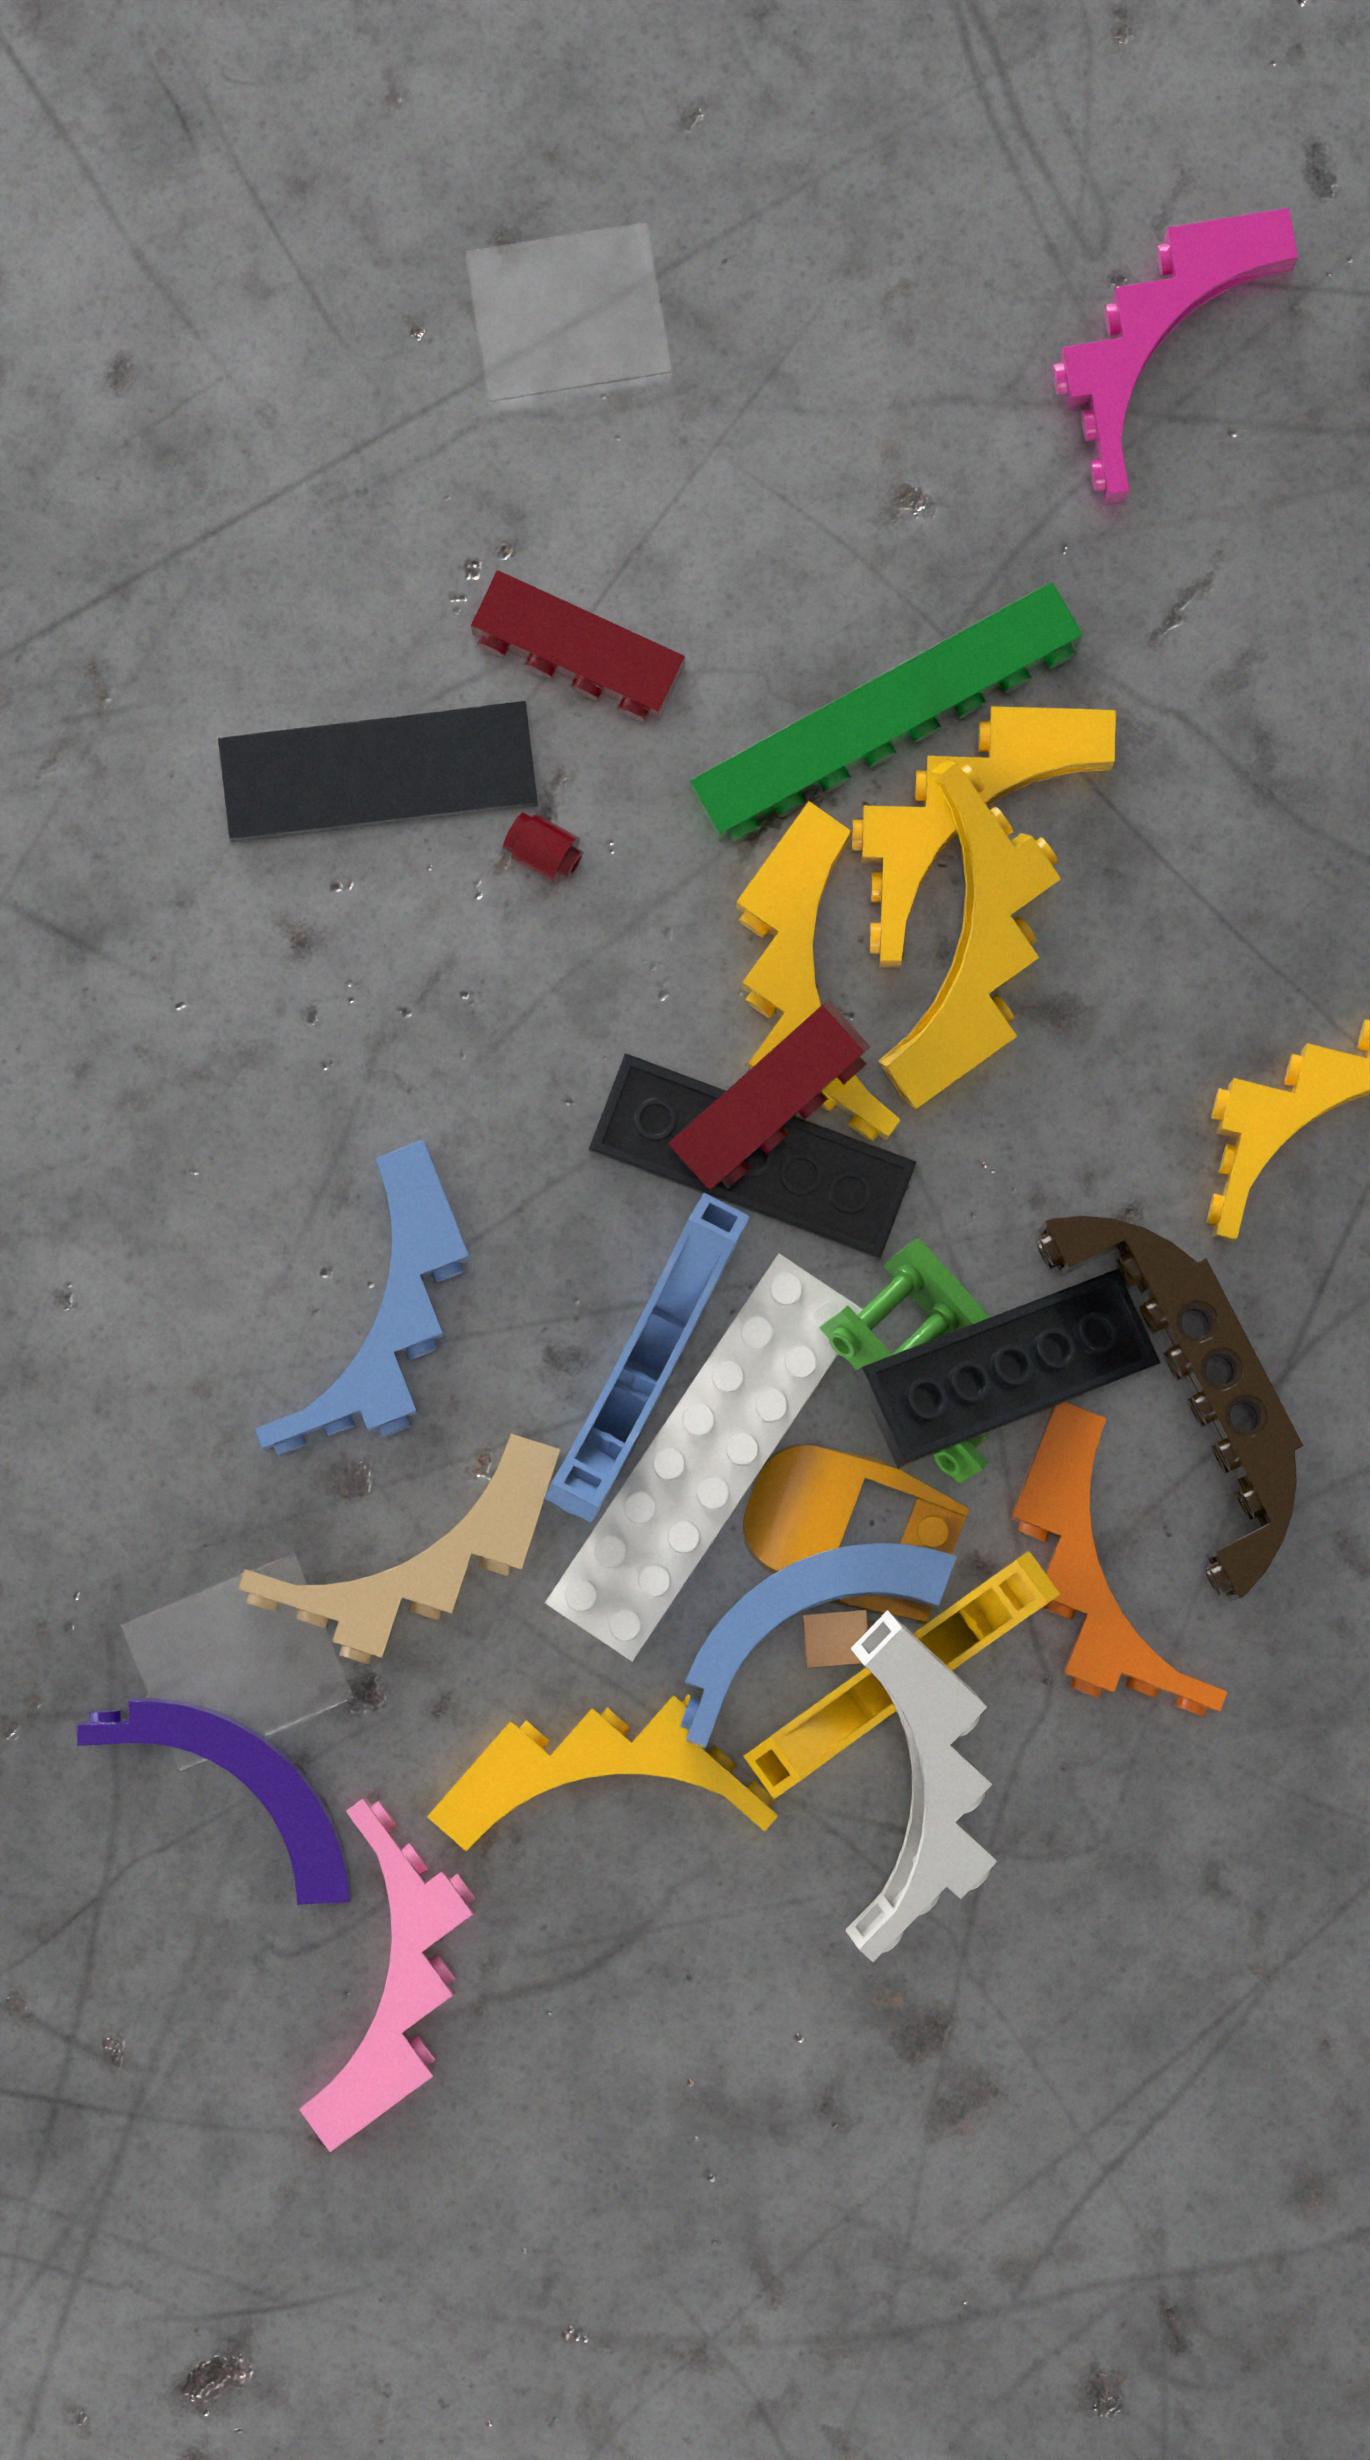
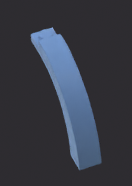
M871 1543L852 1545L820 1552L797 1561L766 1578L747 1592L728 1610L711 1631L695 1657L684 1685L703 1691L701 1700L690 1697L680 1727L689 1730L686 1742L706 1748L726 1692L741 1664L770 1632L785 1621L820 1604L860 1596H886L905 1599L937 1609L957 1556L932 1548L907 1544Z

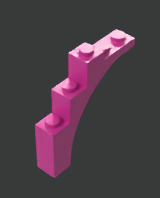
M1290 208L1167 227L1163 240L1164 244L1157 245V260L1161 276L1169 275L1170 278L1115 287L1111 300L1112 304L1105 305L1109 335L1117 334L1118 338L1062 348L1059 359L1060 363L1053 364L1055 390L1057 395H1066L1068 409L1089 407V410L1081 412L1082 426L1086 442H1095L1098 460L1090 461L1091 478L1094 491H1103L1105 505L1126 502L1130 491L1121 437L1130 396L1147 362L1168 334L1189 314L1210 299L1251 280L1293 271L1298 254Z

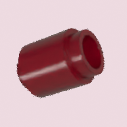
M523 812L513 822L503 843V849L512 853V860L554 883L562 875L569 879L579 866L584 853L578 849L580 842L578 836L538 814L531 817Z

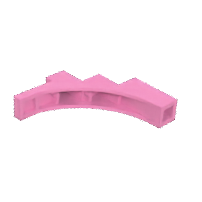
M362 1798L346 1810V1812L376 1852L384 1875L391 1914L390 1964L378 2010L363 2042L334 2080L299 2109L329 2152H332L434 2076L435 2072L430 2064L436 2061L434 2054L419 2034L410 2039L405 2030L455 1994L449 1984L455 1981L456 1977L439 1954L430 1959L425 1950L475 1913L469 1904L476 1897L458 1873L450 1878L444 1870L427 1882L421 1874L428 1867L410 1843L402 1848L390 1832L397 1827L392 1816L380 1801L371 1806L366 1798Z

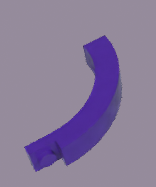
M161 1698L130 1699L128 1701L129 1719L121 1720V1710L89 1712V1721H83L76 1725L77 1746L126 1743L164 1745L192 1752L229 1771L244 1783L261 1801L277 1825L289 1852L294 1872L297 1905L351 1901L352 1891L343 1843L330 1812L320 1794L303 1771L281 1749L262 1734L242 1722L215 1710L188 1702Z

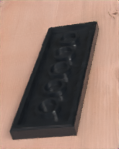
M526 701L218 738L228 832L231 842L538 805Z
M627 1053L624 1054L588 1149L589 1152L702 1194L706 1193L720 1201L878 1260L881 1259L917 1161L793 1116L783 1125L790 1134L769 1153L766 1154L759 1147L746 1158L745 1161L750 1165L751 1169L729 1188L721 1181L709 1190L668 1143L724 1094L726 1090Z
M1115 1269L865 1365L854 1373L897 1469L1152 1369L1161 1362L1119 1270Z

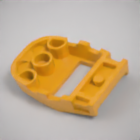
M812 1443L795 1444L775 1453L768 1459L760 1471L744 1513L743 1537L753 1559L771 1574L820 1552L837 1549L842 1541L864 1479L867 1478L917 1497L900 1544L932 1548L953 1554L969 1507L955 1501L906 1472L872 1456ZM886 1596L850 1597L827 1602L832 1605L835 1603L859 1610H866V1612L882 1616L888 1610L894 1616L916 1620L915 1623L924 1625L928 1622L932 1610L931 1607Z

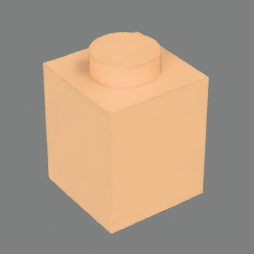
M866 1610L802 1616L806 1668L863 1664L851 1648L877 1622V1620L867 1621Z

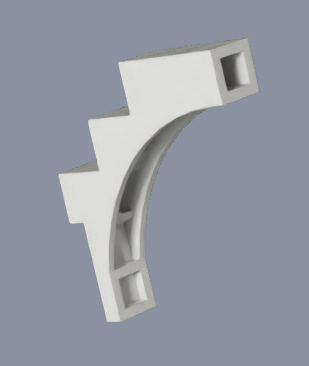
M888 1610L851 1648L863 1665L875 1675L888 1692L901 1719L908 1742L912 1768L910 1817L895 1867L882 1892L845 1929L857 1948L872 1962L882 1953L890 1951L898 1944L902 1938L903 1931L919 1915L927 1913L935 1906L940 1893L946 1887L961 1899L969 1890L978 1888L987 1879L990 1869L997 1862L985 1845L958 1821L964 1813H969L980 1805L984 1799L985 1792L992 1783L953 1744L959 1736L968 1734L977 1725L980 1714L987 1706L964 1681Z

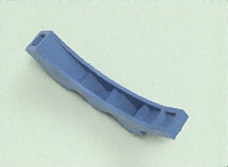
M424 1139L375 1158L387 1193L391 1216L392 1251L389 1277L383 1301L373 1327L357 1355L326 1392L304 1410L255 1428L263 1450L267 1451L275 1448L277 1456L289 1453L307 1445L304 1436L323 1429L326 1437L354 1427L355 1423L352 1417L362 1414L367 1430L370 1433L380 1429L382 1437H386L411 1427L409 1417L419 1414L397 1355L406 1352L408 1359L411 1360L438 1349L435 1340L441 1339L445 1335L423 1278L432 1275L435 1283L447 1280L463 1273L464 1270L461 1264L471 1260Z
M706 1193L702 1194L688 1218L623 1352L572 1448L551 1482L544 1499L561 1507L567 1513L577 1515L589 1522L593 1521L612 1485L618 1479L631 1456L654 1406L668 1384L691 1334L706 1310L749 1221V1215Z

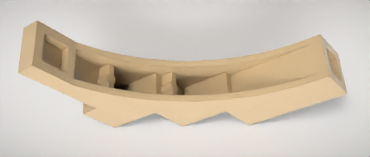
M510 1433L497 1470L485 1491L468 1514L448 1534L427 1550L403 1564L372 1576L327 1585H293L244 1569L238 1589L248 1592L246 1600L248 1604L276 1612L278 1603H283L299 1609L296 1619L326 1628L328 1619L338 1621L332 1642L342 1645L339 1655L369 1664L372 1655L383 1657L402 1598L412 1601L409 1611L438 1621L442 1611L452 1614L471 1554L481 1557L479 1568L508 1577L511 1567L522 1570L561 1449Z

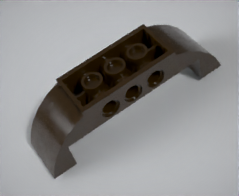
M1071 1216L1051 1218L1044 1221L1038 1230L1041 1237L1035 1243L1048 1269L1050 1270L1057 1266L1062 1276L1118 1248L1121 1255L1115 1260L1116 1266L1129 1288L1137 1285L1145 1301L1143 1305L1139 1306L1145 1323L1152 1334L1161 1331L1169 1347L1163 1353V1356L1171 1373L1177 1381L1185 1378L1193 1393V1396L1187 1399L1192 1414L1200 1427L1209 1424L1217 1440V1443L1212 1445L1211 1449L1219 1466L1225 1474L1233 1471L1242 1488L1235 1492V1495L1244 1514L1249 1521L1257 1518L1261 1525L1257 1529L1206 1554L1210 1565L1203 1569L1217 1596L1226 1593L1229 1601L1244 1597L1265 1574L1283 1543L1293 1514L1297 1485L1295 1450L1304 1445L1207 1258L1197 1262L1173 1242L1144 1227L1113 1218ZM1192 1313L1199 1316L1204 1324V1334L1202 1337H1192L1183 1330L1181 1324L1183 1314ZM1208 1360H1218L1226 1366L1228 1371L1226 1384H1216L1209 1379L1206 1373ZM1233 1406H1242L1251 1414L1252 1426L1248 1432L1240 1431L1232 1424L1230 1413Z

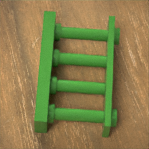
M917 1237L896 1252L883 1265L893 1277V1281L858 1315L849 1306H846L825 1321L819 1329L828 1337L832 1348L858 1370L865 1365L936 1339L942 1334L946 1335L988 1319L990 1316L924 1242ZM909 1295L925 1312L928 1320L891 1354L873 1334L872 1330ZM992 1432L933 1455L937 1465L946 1474L951 1475L958 1484L962 1483L989 1464L977 1448Z

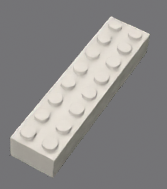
M778 1253L545 1601V1604L634 1662L839 1355L832 1348L828 1337L819 1327L846 1306H849L856 1315L863 1309Z

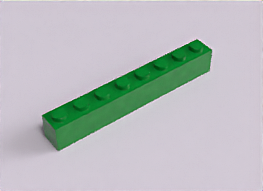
M1053 581L690 779V790L719 842L730 836L733 842H738L761 828L758 821L775 811L780 818L802 807L806 803L803 796L813 790L822 787L824 793L846 783L851 779L848 771L864 762H867L869 768H872L890 759L897 753L894 749L895 745L912 737L914 743H918L932 736L942 728L939 721L957 712L959 718H964L976 712L987 704L984 697L1002 687L1005 694L1018 689L1032 679L1029 672L1047 663L1049 668L1052 669L1067 662L1077 654L1074 647L1080 644L1083 634Z

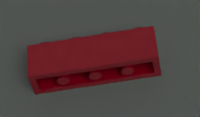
M499 570L496 571L471 624L472 634L479 638L477 645L482 649L500 657H505L507 651L525 659L524 667L535 674L551 679L554 673L573 681L570 687L577 693L593 700H598L602 694L619 702L617 709L620 712L642 722L646 721L647 716L658 721L660 720L685 667L684 655Z
M828 1000L668 1144L709 1190L721 1181L729 1188L751 1169L745 1159L760 1147L767 1154L790 1134L783 1125L794 1115L799 1113L806 1119L828 1100L822 1092L823 1089L836 1078L843 1085L846 1084L864 1068L867 1063L860 1056L871 1046Z

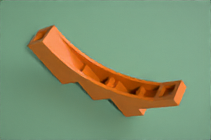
M1067 1402L1053 1407L1010 1519L1020 1522L1017 1532L1031 1538L1047 1542L1049 1534L1058 1537L1045 1573L1060 1595L1046 1604L1043 1609L1069 1620H1073L1075 1612L1084 1615L1062 1674L1072 1677L1069 1687L1099 1698L1102 1690L1110 1693L1114 1692L1120 1676L1124 1675L1129 1677L1126 1684L1127 1688L1153 1698L1156 1697L1158 1689L1178 1697L1175 1706L1195 1715L1205 1717L1207 1709L1215 1712L1220 1711L1227 1691L1179 1673L1159 1657L1138 1635L1122 1613L1106 1582L1092 1535L1090 1484L1096 1449L1107 1418Z

